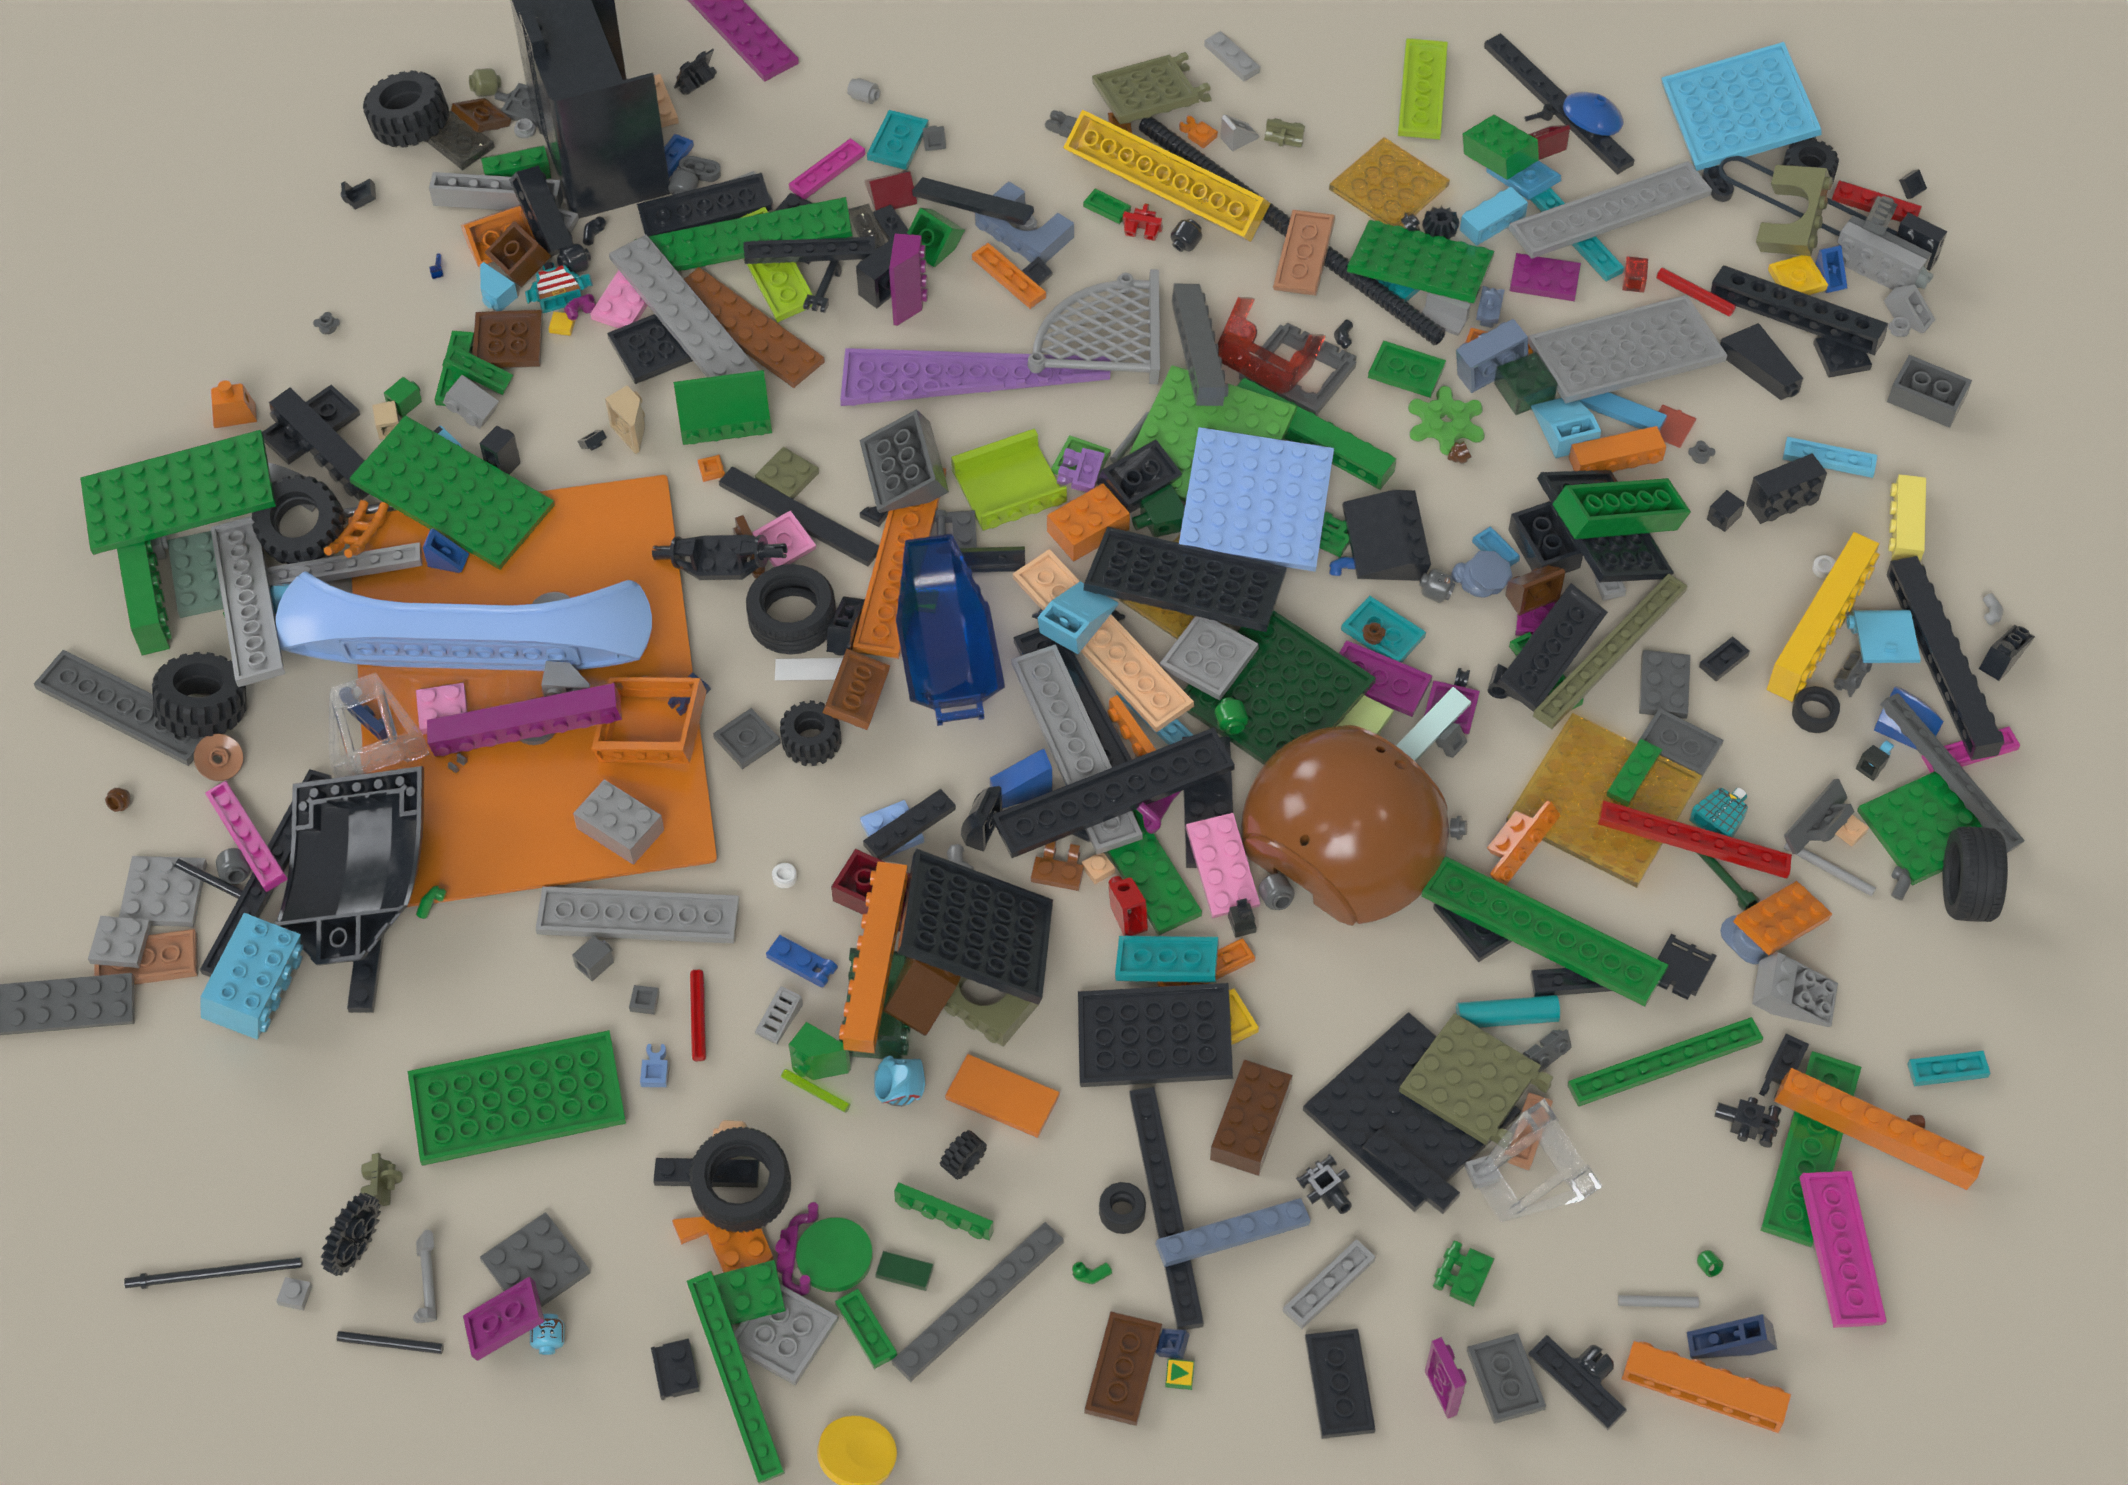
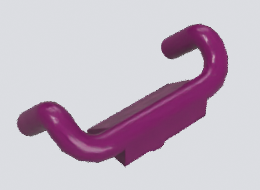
M1180 792L1147 805L1142 802L1138 806L1137 810L1143 814L1144 827L1149 834L1159 830L1162 818Z
M815 1202L809 1203L808 1213H800L794 1216L789 1222L788 1228L781 1230L780 1239L775 1246V1250L778 1253L777 1271L782 1274L783 1286L801 1296L807 1295L810 1292L811 1283L808 1275L800 1277V1285H796L792 1281L798 1227L801 1224L813 1223L818 1220L819 1210L818 1204Z

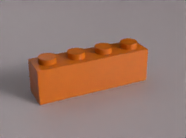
M1654 426L1571 444L1569 461L1574 471L1611 470L1614 473L1622 469H1632L1641 465L1655 464L1663 461L1666 445L1658 427Z

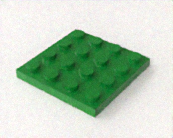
M1935 771L1860 805L1857 810L1896 865L1909 871L1912 886L1943 872L1946 844L1953 830L1958 827H1982L1975 815L1965 807L1964 802L1948 787V783L1942 776Z

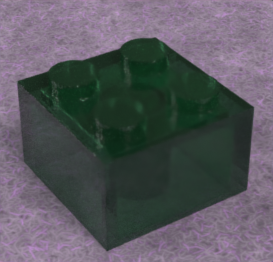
M1536 352L1497 366L1494 384L1515 415L1531 410V405L1555 400L1558 383Z

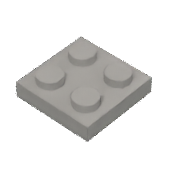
M100 916L88 957L90 964L139 968L151 928L150 921Z

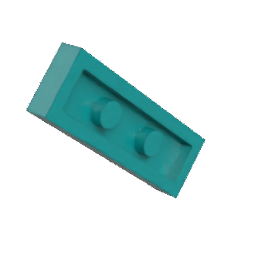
M1984 1051L1909 1059L1907 1063L1914 1087L1988 1078L1991 1073Z

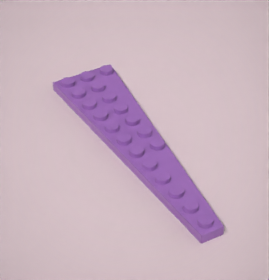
M845 348L840 403L841 406H855L858 404L1110 380L1111 371L1045 367L1042 372L1033 373L1027 366L1028 357L1031 354ZM1043 354L1046 359H1057L1051 355ZM1077 355L1065 358L1066 360H1084ZM1104 356L1092 360L1111 362L1110 359Z

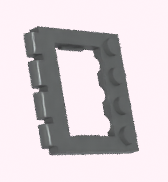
M1286 323L1285 326L1280 324L1239 373V379L1246 378L1251 382H1256L1259 386L1268 391L1275 392L1278 396L1295 403L1300 408L1317 416L1356 368L1355 360L1357 356L1345 350H1341L1338 353L1339 347L1325 340L1319 344L1320 338L1306 331L1300 334L1301 329L1290 323ZM1282 343L1336 369L1322 384V388L1317 394L1303 391L1302 386L1294 382L1287 383L1283 381L1282 376L1276 373L1269 374L1263 370L1264 364Z

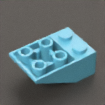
M1562 398L1531 405L1555 458L1569 455L1571 444L1599 439L1601 436V429L1594 415L1579 400L1565 403Z
M1081 581L1053 599L1038 616L1040 633L1076 654L1081 652L1119 605L1117 601L1106 595L1084 591V583Z

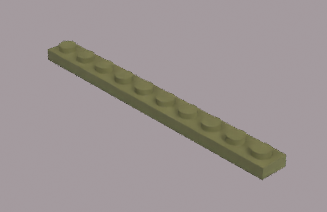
M1668 574L1534 710L1533 717L1550 729H1553L1686 592L1688 586Z

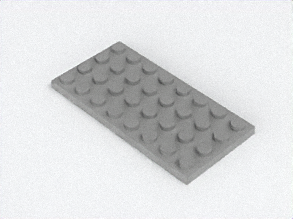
M1687 295L1528 336L1529 346L1565 403L1722 363L1727 358V354Z

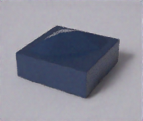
M1163 1328L1156 1354L1159 1357L1183 1359L1190 1334L1186 1330Z

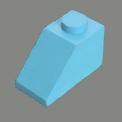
M486 263L480 264L482 301L486 307L502 311L518 298L515 283Z

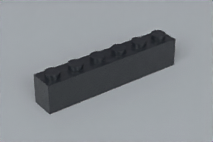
M291 387L269 402L271 418L277 424L281 423L286 433L291 438L295 437L299 441L301 448L306 453L310 452L314 456L316 463L320 467H325L329 471L331 478L335 482L339 481L350 497L355 496L360 501L370 495L350 483V477L365 460Z

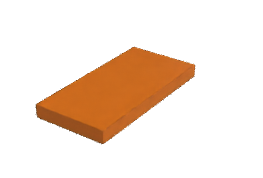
M967 1054L945 1098L948 1101L1038 1138L1060 1096V1092Z

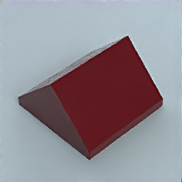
M1548 126L1529 134L1538 139L1539 160L1567 150L1570 126Z
M902 171L865 180V185L875 211L890 204L894 209L917 204V198L912 194L914 185L911 171Z

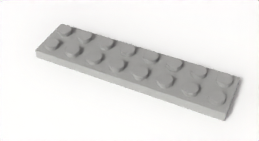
M542 887L536 933L540 935L595 936L734 944L740 900L737 895Z

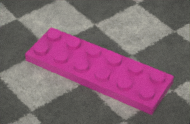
M1852 1171L1803 1173L1800 1176V1182L1833 1328L1885 1324L1887 1320Z

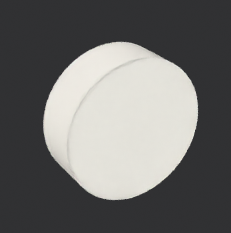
M1827 555L1819 556L1815 559L1812 570L1817 577L1826 579L1836 561Z
M781 863L775 866L772 871L774 884L779 888L793 886L797 880L795 867L789 863Z

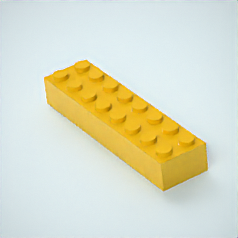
M1853 532L1775 662L1766 690L1793 702L1796 695L1806 688V681L1814 675L1817 662H1821L1824 658L1827 645H1831L1834 641L1837 628L1841 629L1846 619V613H1850L1855 605L1856 596H1860L1863 592L1866 579L1870 580L1875 570L1874 566L1880 556L1877 553L1880 543Z

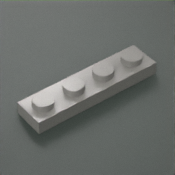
M1356 1239L1283 1307V1312L1303 1329L1375 1261L1376 1256Z

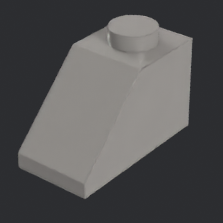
M1915 284L1894 288L1884 300L1893 318L1904 317L1908 319L1910 327L1919 333H1925L1935 321L1933 314Z

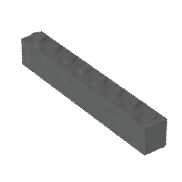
M1174 283L1171 302L1196 406H1223L1224 397L1228 396L1229 389L1228 383H1225V371L1221 370L1222 359L1218 357L1215 331L1211 330L1212 319L1208 318L1209 307L1205 305V293H1202L1200 284Z

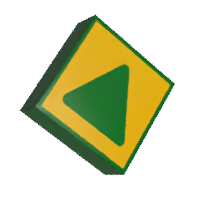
M1168 1359L1165 1387L1192 1390L1194 1361Z

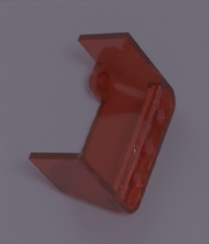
M1238 297L1217 343L1218 357H1221L1223 365L1276 393L1290 392L1312 368L1326 336L1324 334H1310L1303 350L1295 352L1289 362L1254 343L1257 337V327L1246 318L1255 299L1252 297Z

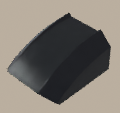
M1000 786L988 787L981 791L974 799L970 813L961 827V837L966 846L984 852L996 827L992 820V815L1002 811V788Z

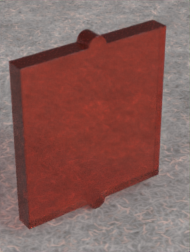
M1662 404L1658 412L1666 414L1667 419L1660 430V434L1664 443L1666 442L1681 448L1697 418Z

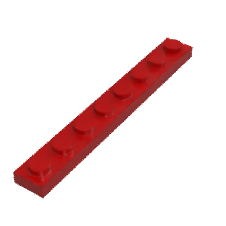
M1603 800L1600 806L1599 825L1787 879L1790 874L1791 854Z

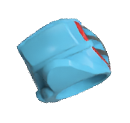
M884 1057L874 1074V1092L878 1100L883 1104L888 1103L892 1106L901 1107L921 1099L925 1090V1075L921 1059Z

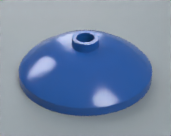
M1576 92L1568 95L1563 103V110L1567 117L1574 124L1591 133L1614 135L1623 126L1624 120L1619 109L1609 99L1600 94Z

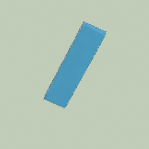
M1609 392L1579 400L1590 410L1639 429L1657 426L1660 432L1667 419L1666 414Z

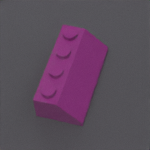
M894 235L889 271L893 325L895 326L900 325L922 311L923 302L928 300V289L924 288L927 287V274H924L926 273L927 262L923 259L925 258L926 245H922L921 235Z

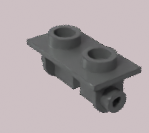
M1859 651L1850 654L1843 666L1844 670H1841L1834 679L1835 689L1847 690L1849 697H1852L1856 689L1861 686L1866 673L1872 668V663H1863L1862 655Z
M1552 1030L1550 1034L1540 1040L1542 1048L1535 1044L1523 1052V1055L1540 1064L1539 1072H1541L1572 1048L1568 1030Z

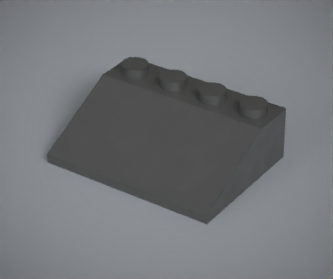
M917 409L859 440L879 513L929 503L949 492L931 423Z

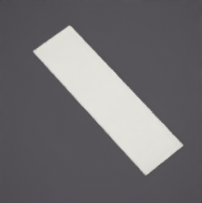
M843 658L776 659L775 680H835Z

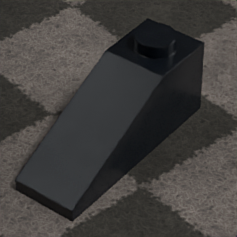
M843 596L828 625L826 652L844 656L846 649L852 651L865 599Z

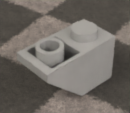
M546 661L541 684L544 697L590 688V684L570 663Z

